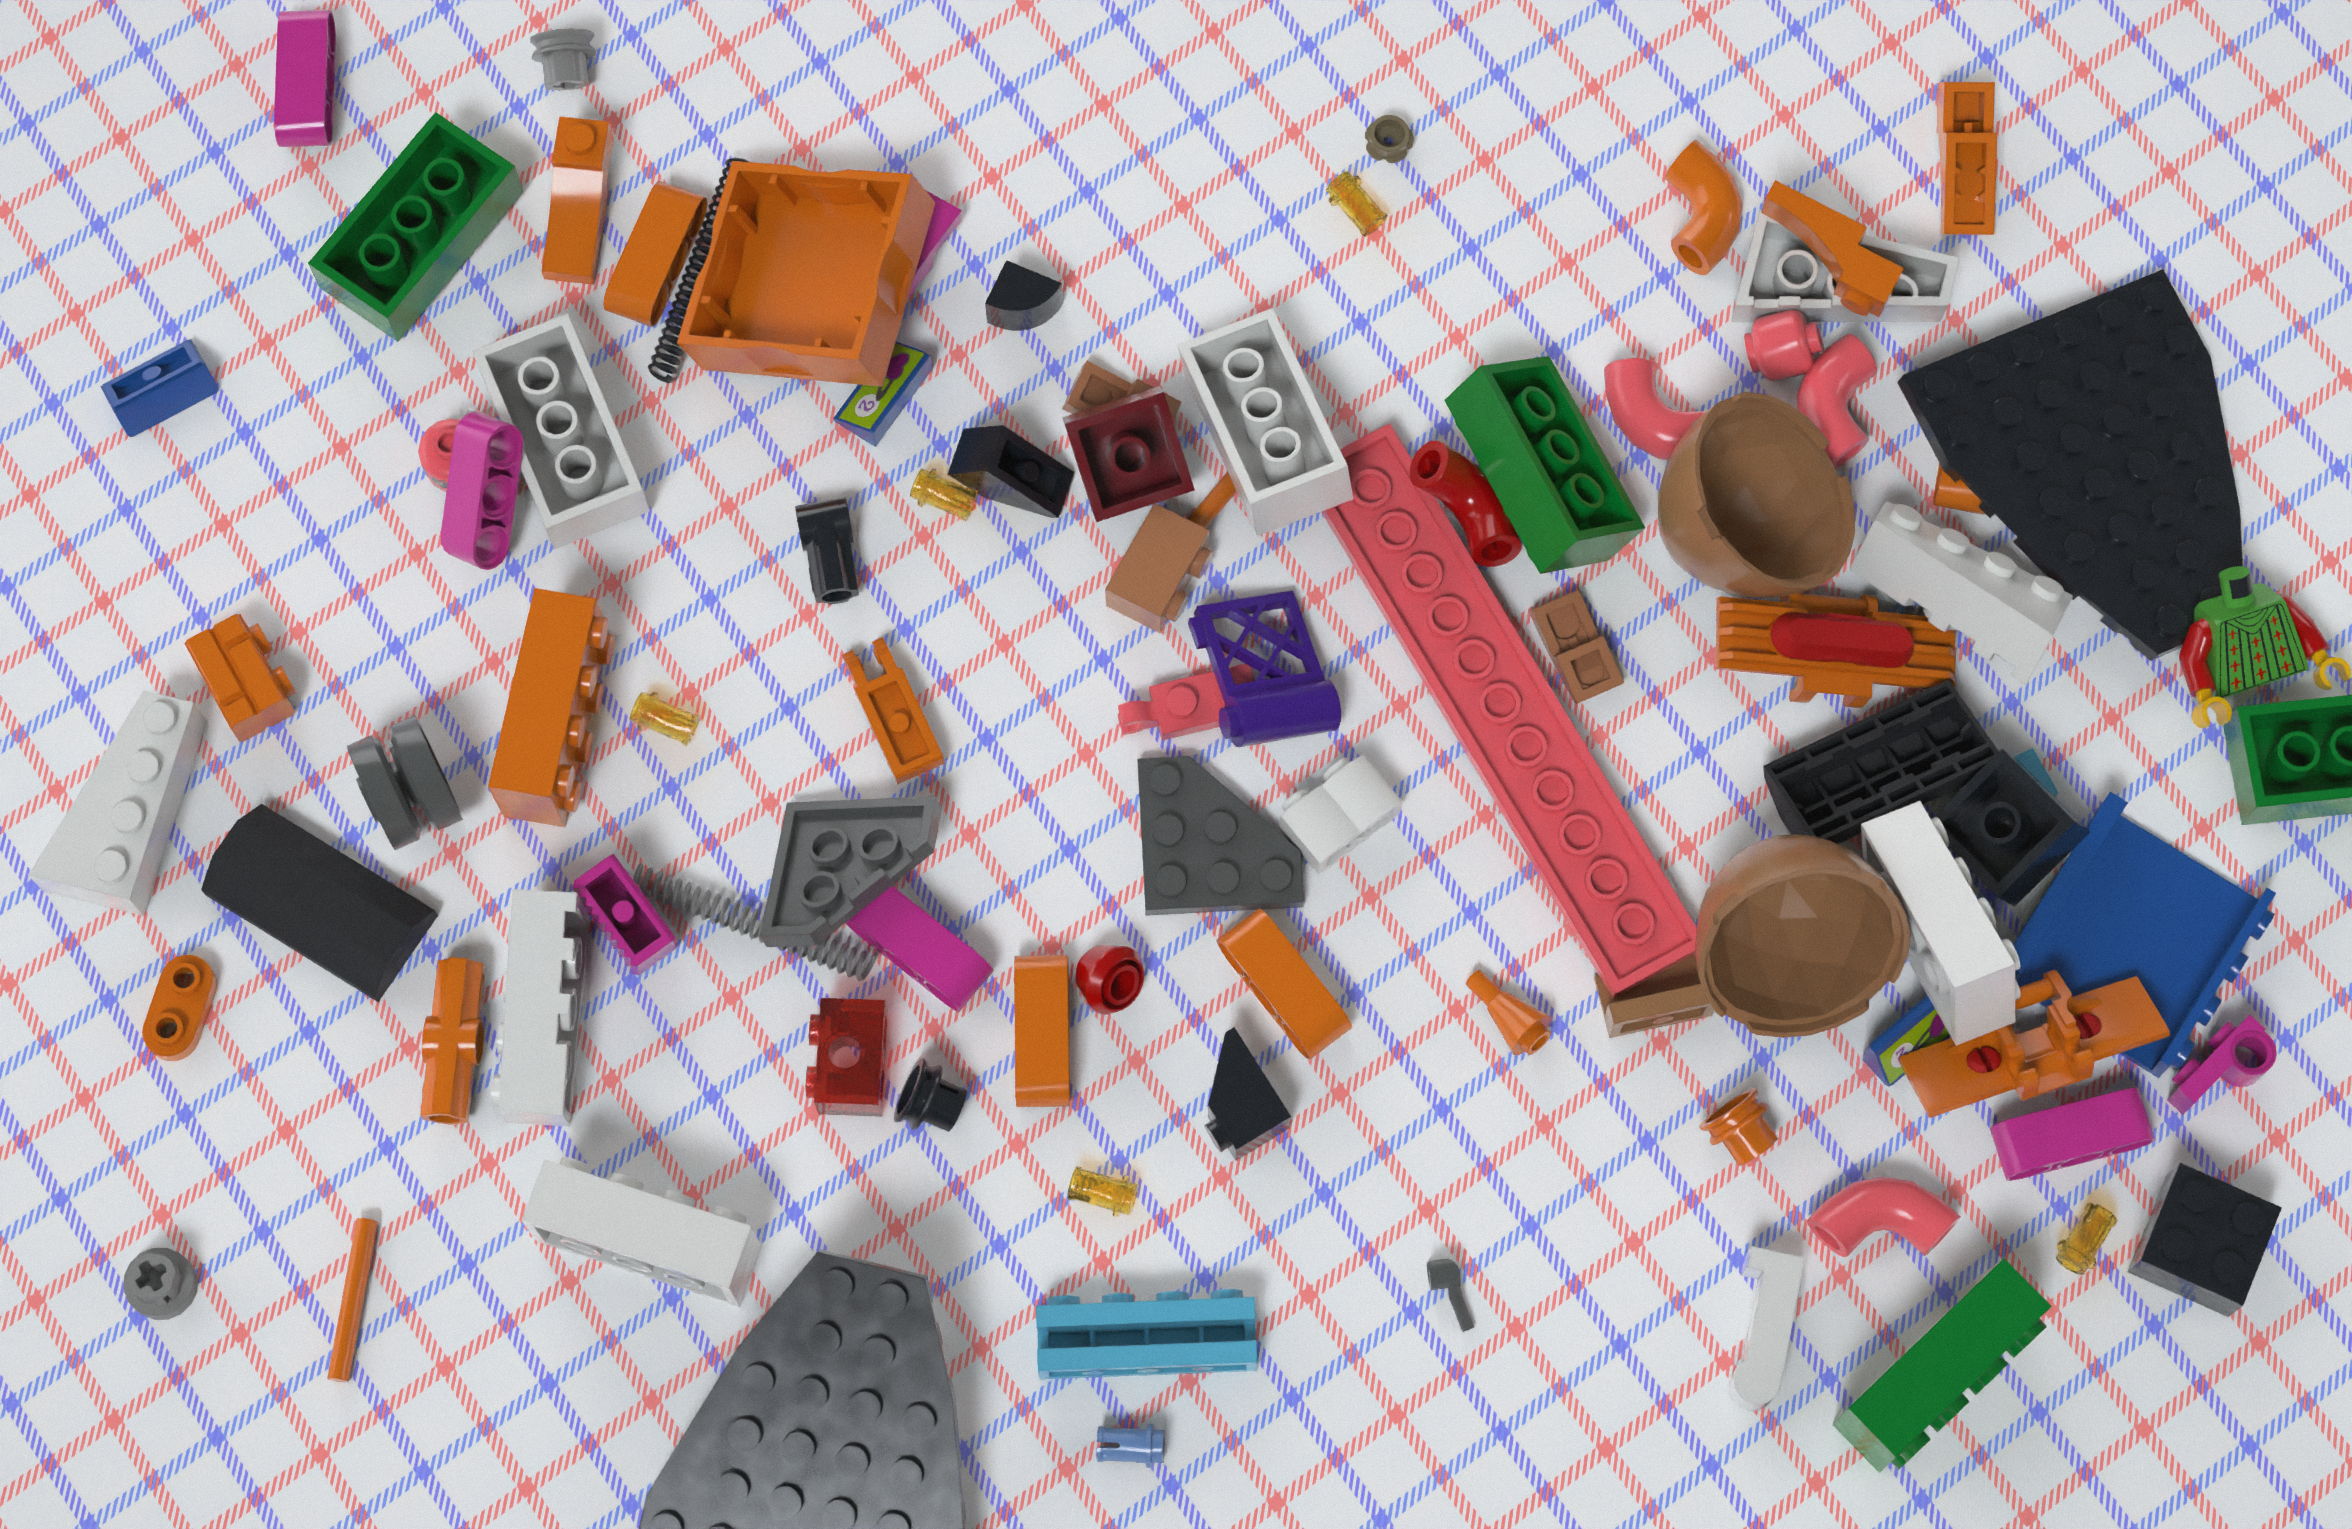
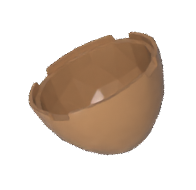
M1743 392L1711 406L1692 423L1670 454L1658 492V526L1660 536L1674 562L1704 585L1746 598L1785 597L1805 592L1821 585L1838 574L1850 555L1855 537V506L1847 476H1838L1833 463L1825 451V448L1829 445L1825 435L1808 417L1789 403L1767 394Z
M1799 834L1778 835L1757 841L1740 850L1723 866L1710 884L1698 914L1695 942L1696 969L1704 996L1719 1016L1727 1015L1744 1024L1751 1033L1756 1035L1782 1038L1809 1036L1839 1027L1862 1015L1869 1009V1000L1888 981L1892 983L1897 981L1908 957L1911 932L1906 912L1889 884L1879 872L1849 848L1815 836Z

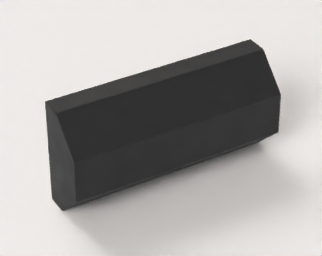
M1947 680L1764 765L1763 770L1764 779L1779 817L1790 834L1815 836L1840 844L1861 834V824L1918 801H1921L1923 805L1966 785L1999 750L1950 680Z
M260 804L238 819L212 855L201 891L210 899L377 1002L383 997L438 917L437 912L433 908L263 804Z

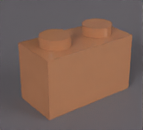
M1156 503L1153 504L1105 588L1106 606L1158 633H1161L1168 619L1176 622L1189 598V594L1184 592L1193 576L1198 579L1203 576L1212 559L1213 551L1209 550V530Z

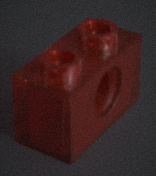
M821 998L820 1014L810 1015L809 1045L818 1046L816 1066H807L805 1092L806 1098H814L818 1114L882 1117L888 1010L885 1000ZM843 1047H854L861 1052L856 1064L848 1068H841L832 1063L833 1055L837 1050Z

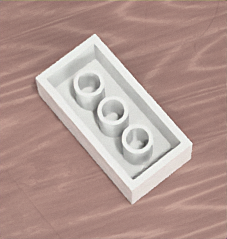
M1273 308L1177 344L1185 379L1257 536L1353 500L1347 463Z
M568 313L472 351L500 420L516 426L521 431L523 436V453L520 469L554 550L650 512L642 486Z
M1921 801L1862 823L1863 860L1883 876L1906 912L1911 932L1907 960L1955 1045L1957 1046L2015 1023V1000L2021 997L2020 989L2015 979V971L2020 969L2018 954L2009 939L2001 940L1995 930V916L1988 901L1984 897L1976 898L1971 889L1972 878L1964 860L1961 857L1954 859L1947 848L1949 846L1948 836L1938 817L1930 819Z
M562 1157L560 1164L544 1159L521 1220L537 1242L740 1308L761 1249L752 1226L745 1224L747 1220L745 1215L720 1206L716 1207L714 1213L695 1208L696 1200L672 1190H665L662 1197L643 1191L644 1183L623 1174L613 1173L612 1179L608 1180L591 1174L593 1167L589 1164L570 1157Z

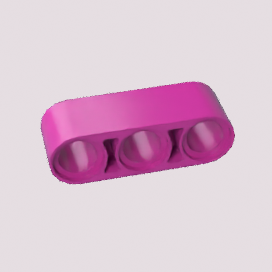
M331 10L279 12L274 101V130L279 147L331 145L336 52L335 21Z
M477 411L465 415L457 424L454 433L441 528V545L443 550L449 555L480 569L490 570L503 562L510 546L523 453V436L516 426Z
M893 886L846 922V925L859 937L940 1001L957 1012L962 1010L994 971L981 955Z
M2139 1088L2124 1089L2018 1116L1990 1127L2006 1181L2028 1178L2125 1153L2155 1141Z

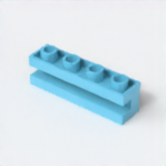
M1238 1289L1210 1292L1211 1299H1189V1293L1183 1291L1161 1292L1156 1294V1301L1134 1302V1295L1127 1293L1103 1295L1102 1303L1080 1304V1297L1062 1295L1047 1298V1305H1036L1039 1380L1257 1371L1255 1297H1243V1291Z

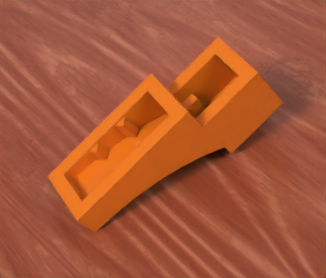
M1995 82L1938 83L1936 133H1938L1941 178L1940 234L1994 235L1997 133H1994Z
M559 116L552 156L551 200L541 270L545 280L594 285L609 197L607 179L614 143V136L609 121Z
M1775 180L1765 197L1761 213L1794 233L1820 258L1837 283L1834 295L1841 298L1840 302L1844 307L1862 316H1867L1871 313L1880 317L1899 282L1904 268L1860 246L1867 226Z

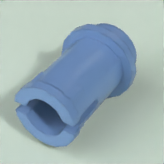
M1148 1424L1147 1429L1098 1427L1096 1442L1119 1443L1120 1447H1097V1462L1145 1463L1146 1468H1152L1153 1463H1164L1165 1430H1156L1154 1424Z

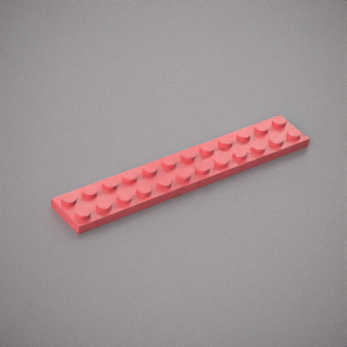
M1389 423L1341 448L1340 451L1349 470L1353 500L1324 510L1321 513L1612 998L1614 999L1695 955L1696 925L1438 501L1433 495L1413 485L1409 471L1412 459L1391 424Z

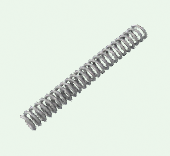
M642 863L638 864L634 873L633 880L636 884L643 871L644 866ZM649 867L647 869L643 882L639 887L645 897L652 895L654 902L661 899L663 905L671 903L673 909L681 906L683 913L690 911L693 917L700 914L702 920L710 918L712 924L720 922L722 928L729 925L732 932L739 929L741 936L749 932L751 940L758 937L760 943H764L760 937L763 917L760 926L753 934L755 922L760 913L758 908L754 910L745 930L744 923L750 910L749 904L744 907L739 921L734 926L735 916L740 907V902H735L729 918L724 923L725 913L731 901L729 897L724 900L721 911L715 918V911L721 898L720 893L716 894L711 908L705 915L706 904L711 896L710 889L705 892L701 905L695 911L696 901L701 893V886H697L692 900L685 908L686 899L692 887L691 882L685 885L682 897L676 904L677 893L682 884L681 878L676 880L673 891L666 900L667 890L673 878L670 874L666 877L663 888L656 897L657 887L663 873L662 870L657 872L653 885L647 892V885L652 876L653 868ZM828 938L820 943L813 956L814 946H807L803 953V946H795L793 949L792 947H778L780 951L788 948L790 955L797 952L800 959L807 955L809 962L817 959L819 966L827 963L829 970L836 967L839 974L846 971L848 978L856 974L858 982L867 977L876 960V955H872L865 971L861 975L862 965L867 953L865 950L861 952L857 964L851 971L852 962L857 951L856 946L851 949L848 959L841 968L842 959L847 948V944L843 943L836 959L831 964L837 945L836 939L832 940L823 960L822 954Z

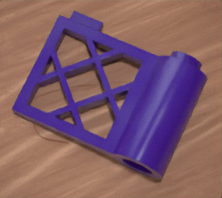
M1293 590L1196 607L1194 617L1189 618L1188 626L1196 649L1206 648L1225 703V707L1219 710V726L1225 739H1231L1235 747H1245L1336 731L1341 723V705L1338 692L1334 684L1324 678ZM1283 609L1289 624L1285 634L1283 635L1258 621L1262 612ZM1228 618L1244 627V630L1235 643L1217 633L1212 620ZM1250 631L1277 646L1268 661L1242 647ZM1284 650L1302 660L1306 673L1291 675L1273 664L1280 652ZM1223 651L1228 654V656H1227L1226 658H1225V655H1224ZM1236 658L1261 672L1256 681L1234 684L1229 670L1232 660Z

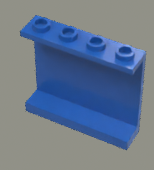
M2110 791L2086 827L2090 833L2071 851L2014 941L2013 946L2020 961V969L2015 971V979L2018 986L2021 987L2043 979V973L2055 969L2071 991L2072 997L2137 976L2170 1031V1036L2119 1054L2157 1078H2160L2170 1065L2179 1070L2191 1053L2196 1043L2190 1040L2188 1036L2197 1022L2206 1026L2215 1014L2222 999L2214 994L2223 979L2233 983L2242 970L2249 956L2242 953L2241 950L2251 936L2259 940L2269 926L2275 913L2267 908L2276 892L2266 888L2258 899L2123 817L2121 814L2129 802ZM2048 999L2038 1004L2047 1009V1006L2052 1005V1001Z

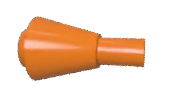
M1481 970L1475 971L1467 979L1466 986L1487 1006L1490 1016L1513 1055H1520L1524 1052L1532 1055L1549 1040L1551 1031L1548 1028L1552 1021L1549 1015L1507 991H1502Z

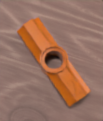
M455 957L438 960L432 1015L426 1017L422 1034L423 1062L426 1063L422 1087V1104L420 1106V1116L423 1120L448 1125L469 1123L474 1068L481 1063L484 1046L483 1020L480 1019L486 967L482 962Z

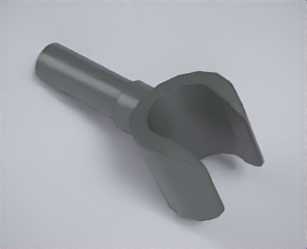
M1451 1259L1429 1261L1426 1267L1430 1290L1447 1288L1449 1300L1462 1332L1474 1328L1475 1326L1462 1296L1463 1292L1460 1287L1461 1281L1458 1265Z

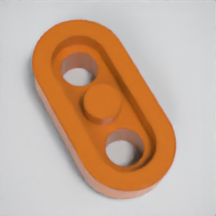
M194 955L178 956L169 961L161 972L143 1024L142 1036L149 1050L162 1060H182L188 1057L199 1043L217 989V979L214 971L200 957ZM193 973L194 981L189 987H178V980L183 974ZM168 1023H176V1033L170 1038H162L161 1029Z

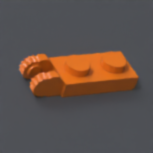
M881 637L872 641V651L878 664L882 666L885 675L868 682L864 674L862 662L853 650L842 654V657L855 685V695L898 785L945 764V760L902 667H897L884 638Z

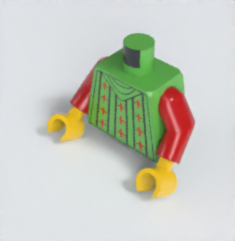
M2243 566L2227 568L2219 573L2222 595L2199 602L2195 607L2194 623L2190 626L2179 653L2180 665L2190 696L2197 697L2198 704L2192 711V721L2197 727L2202 729L2210 726V719L2207 715L2208 707L2215 711L2216 720L2222 726L2228 723L2232 717L2231 706L2223 698L2309 670L2307 661L2313 660L2316 664V668L2313 671V679L2315 684L2323 690L2332 689L2330 681L2325 676L2327 666L2334 667L2344 682L2348 681L2351 677L2350 666L2345 660L2338 657H2329L2327 651L2330 646L2311 616L2289 595L2278 594L2266 584L2257 583L2253 585L2251 570Z

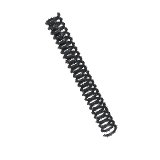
M734 157L725 161L726 168L722 169L723 176L718 180L720 185L715 187L717 194L712 196L713 203L708 206L710 211L705 214L707 220L702 222L703 229L698 233L700 238L695 240L697 247L692 249L693 256L688 259L690 264L685 267L686 274L682 275L683 282L678 285L680 291L675 293L676 300L671 304L673 309L668 311L670 318L665 320L666 327L661 329L663 336L658 338L660 345L654 348L656 354L651 356L653 363L647 367L650 374L665 383L674 382L673 377L668 374L663 377L656 373L652 367H657L669 374L678 373L677 369L672 365L681 364L680 359L675 356H683L685 354L681 348L676 346H679L677 344V336L680 334V327H682L687 309L677 308L676 304L688 308L690 300L681 299L680 295L690 299L692 291L684 290L683 286L693 290L695 282L687 281L686 278L690 277L696 281L704 266L702 264H705L713 228H707L706 226L707 224L713 226L714 219H710V215H716L717 210H714L713 207H718L720 201L716 199L722 196L720 189H724L725 184L723 180L727 179L728 175L726 173L730 169V163L732 161L750 162L746 159ZM706 232L711 237H704L703 233ZM703 241L708 246H701L700 242ZM700 250L705 255H698L696 252ZM697 259L702 264H696L693 260ZM690 268L695 269L699 273L690 272ZM673 313H677L684 318L674 317ZM673 321L680 327L671 326L669 323ZM666 331H670L677 336L667 335ZM666 339L674 345L664 344L663 340ZM663 348L670 354L661 353L659 349ZM659 357L667 363L657 362L656 358Z

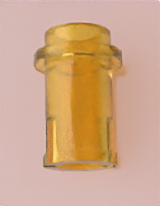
M1345 171L1333 179L1327 186L1326 192L1330 196L1328 202L1331 206L1338 205L1360 230L1359 232L1362 236H1369L1383 225L1388 215L1376 205L1362 188L1360 176H1352L1349 171Z
M921 468L913 483L910 497L918 500L917 505L923 507L926 503L967 522L975 506L973 502L977 501L979 491L969 489L937 475L938 470L932 468L930 472Z
M653 691L650 695L644 692L639 694L632 708L629 720L637 723V729L640 731L649 728L681 742L682 745L688 746L692 738L690 735L694 736L698 727L700 715L690 713L659 699V693Z
M1076 1166L1070 1180L1067 1199L1113 1210L1112 1216L1119 1218L1121 1213L1130 1216L1136 1202L1139 1184L1130 1182V1177L1126 1175L1120 1180Z
M2091 1202L2087 1203L2066 1240H2059L2056 1248L2059 1251L2056 1256L2057 1262L2067 1270L2078 1275H2084L2087 1269H2094L2097 1265L2095 1258L2097 1252L2111 1229L2118 1222L2116 1216L2101 1205H2094Z

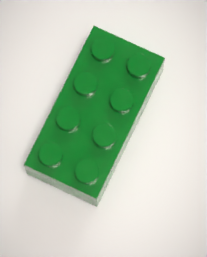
M435 112L308 262L319 288L399 342L524 192L516 167Z
M1550 356L1479 366L1444 400L1455 419L1458 429L1462 432L1476 457L1481 471L1487 477L1497 495L1504 513L1513 524L1527 550L1529 558L1535 564L1540 574L1609 561L1645 529L1642 520Z
M2352 695L2239 706L2234 710L2230 721L2223 725L2241 825L2352 814Z
M2003 1258L1837 1419L1833 1426L1879 1473L1889 1463H1892L1899 1470L1931 1440L1924 1432L1929 1425L1936 1432H1939L1970 1402L1963 1394L1967 1388L1976 1396L2009 1364L2001 1356L2005 1351L2015 1358L2047 1327L2040 1317L2052 1306Z

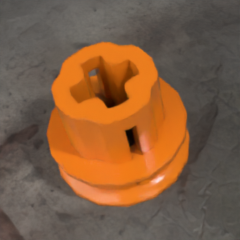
M1756 1088L1749 1089L1731 1099L1699 1125L1701 1130L1708 1131L1711 1134L1710 1144L1713 1146L1723 1142L1739 1166L1755 1159L1778 1140V1137L1762 1116L1769 1106L1764 1102L1758 1101L1756 1098L1758 1090Z

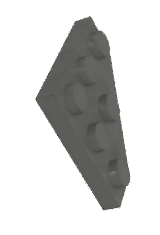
M1190 756L1137 759L1145 916L1257 910L1259 908L1262 910L1303 908L1301 851Z
M937 797L787 802L760 937L765 946H817L934 853L942 811Z

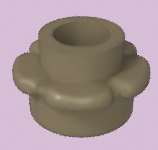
M1384 115L1377 118L1368 126L1365 132V139L1368 141L1366 150L1377 161L1384 159L1388 163L1400 162L1406 158L1407 150H1410L1414 144V136L1411 129H1409L1403 119L1395 115ZM1390 137L1394 142L1386 144L1384 139Z

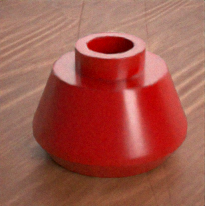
M1095 946L1087 951L1077 964L1075 975L1077 987L1088 1005L1099 1014L1109 1015L1124 1010L1135 1001L1144 983L1142 959L1136 950L1128 946Z

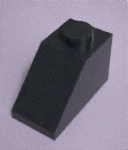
M996 425L963 429L947 475L983 498L1046 517L1059 518L1074 471L1006 426Z
M1233 1027L1225 1032L1208 1102V1118L1210 1122L1206 1123L1204 1127L1219 1152L1228 1149L1235 1161L1290 1129L1291 1115L1241 1036Z

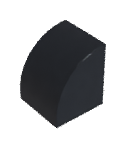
M1006 260L985 302L987 323L1012 331L1029 330L1046 323L1059 311L1063 304L1062 283Z

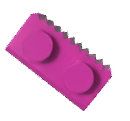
M614 854L608 856L574 880L573 891L577 892L583 906L586 907L588 915L593 917L594 924H599L600 932H604L607 941H611L613 949L618 950L619 957L624 958L625 966H630L632 974H642L678 947L677 938Z

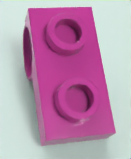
M2251 1015L2238 1027L2229 1020L2207 1042L2215 1051L2202 1064L2193 1057L2172 1079L2179 1088L2167 1101L2184 1115L2220 1077L2236 1087L2253 1085L2275 1063L2277 1050L2274 1041L2265 1032L2266 1029ZM2244 1047L2251 1050L2256 1056L2257 1068H2247L2241 1065L2235 1056V1048Z

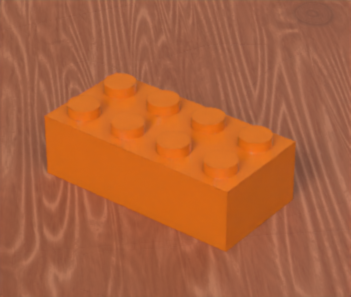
M534 588L488 788L503 817L565 827L568 812L575 813L578 809L581 797V782L576 781L580 762L587 763L590 757L593 736L592 732H587L591 713L598 714L602 705L604 686L603 683H598L602 664H610L615 644L614 635L609 634L608 618L603 617L596 598Z

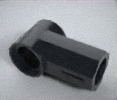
M846 497L795 506L803 552L807 551L812 592L814 593L816 603L839 604L859 596L850 543H854Z

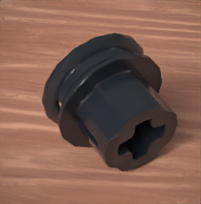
M920 1058L912 1068L902 1088L894 1111V1122L898 1123L905 1120L909 1122L912 1130H916L924 1121L950 1132L964 1106L967 1090L941 1079L943 1072L941 1065L930 1067L927 1065L925 1058Z

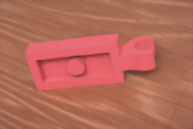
M1247 664L1229 667L1234 684L1255 681L1252 668ZM1214 671L1149 686L1151 701L1138 700L1118 705L1119 714H1117L1122 735L1133 734L1158 726L1162 741L1220 727L1219 710L1225 707Z

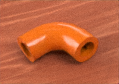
M1694 140L1679 154L1665 175V180L1679 190L1688 199L1692 207V217L1684 228L1671 240V248L1677 259L1686 268L1698 275H1707L1726 256L1739 235L1743 203L1735 177L1713 152L1698 140Z

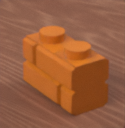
M234 614L215 624L214 628L206 629L186 640L184 644L239 742H244L265 731L266 727H272L293 716L295 710L288 697L294 695L296 691L282 666L274 670L270 667L264 655L273 651L258 623L248 627L241 614Z

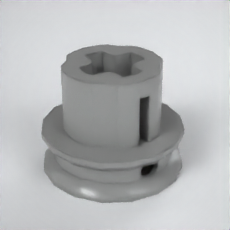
M568 28L544 31L530 37V43L536 47L531 58L543 65L544 86L546 89L558 91L573 90L589 85L587 59L596 55V50L590 46V42L594 38V32L586 29Z
M151 1248L140 1253L130 1262L124 1274L123 1290L127 1301L141 1315L153 1320H169L181 1315L192 1304L197 1293L198 1278L193 1265L179 1252L169 1248ZM152 1268H156L161 1273L166 1272L160 1277L163 1286L156 1291L149 1285L144 1286L150 1281L147 1272Z

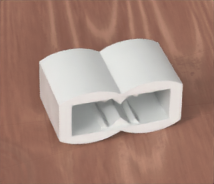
M1364 755L1357 757L1351 762L1347 757L1340 759L1324 773L1323 779L1326 782L1311 792L1306 788L1298 790L1281 807L1284 813L1280 816V829L1293 845L1301 851L1303 857L1317 874L1333 866L1358 844L1370 838L1400 814L1402 801Z

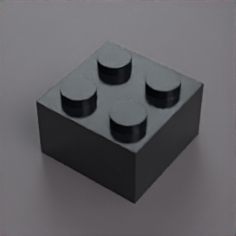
M2001 749L1933 817H1938L1942 822L1949 840L1948 847L1964 860L1973 873L1999 899L2013 907L2035 888L2090 833L2018 759L2004 749Z
M2179 1163L2165 1177L2127 1272L2229 1317L2245 1303L2282 1207L2183 1163Z

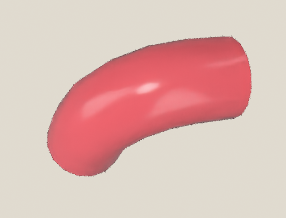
M1846 334L1821 353L1814 361L1812 367L1804 374L1797 393L1798 411L1808 417L1829 441L1825 451L1835 470L1855 457L1869 441L1867 435L1850 415L1847 403L1850 395L1858 387L1877 374V366L1867 347L1853 334Z
M1642 358L1621 359L1607 364L1604 368L1605 392L1614 423L1632 445L1657 459L1668 460L1677 443L1692 423L1706 411L1683 412L1666 406L1658 396L1654 363L1650 360Z
M1881 1176L1850 1183L1824 1201L1807 1219V1224L1826 1247L1842 1257H1848L1867 1236L1881 1230L1897 1233L1926 1256L1951 1231L1961 1216L1940 1197L1915 1182Z

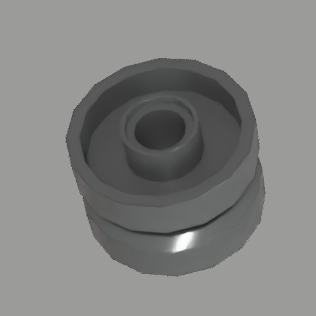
M415 715L390 726L389 737L393 747H390L389 750L394 759L392 762L381 741L372 735L347 746L348 753L358 774L356 781L375 822H380L395 851L420 840L422 830L412 808L416 806L417 810L422 809L430 826L439 831L464 820L440 764Z

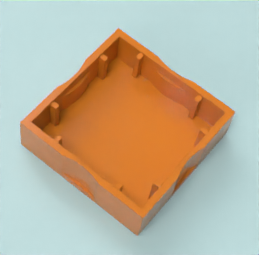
M732 161L713 222L710 250L705 264L696 278L677 344L702 370L883 387L934 210V200L913 174L851 169L835 172H817L795 165Z

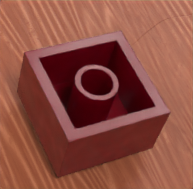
M1160 386L1062 417L1096 522L1195 491L1164 391Z

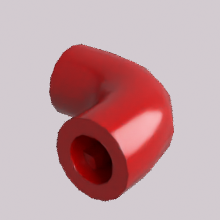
M1438 440L1429 441L1424 444L1411 461L1409 471L1413 485L1436 497L1453 513L1463 529L1472 559L1476 564L1484 567H1496L1514 560L1522 548L1520 537L1510 519L1504 513L1497 495L1480 467L1461 452Z

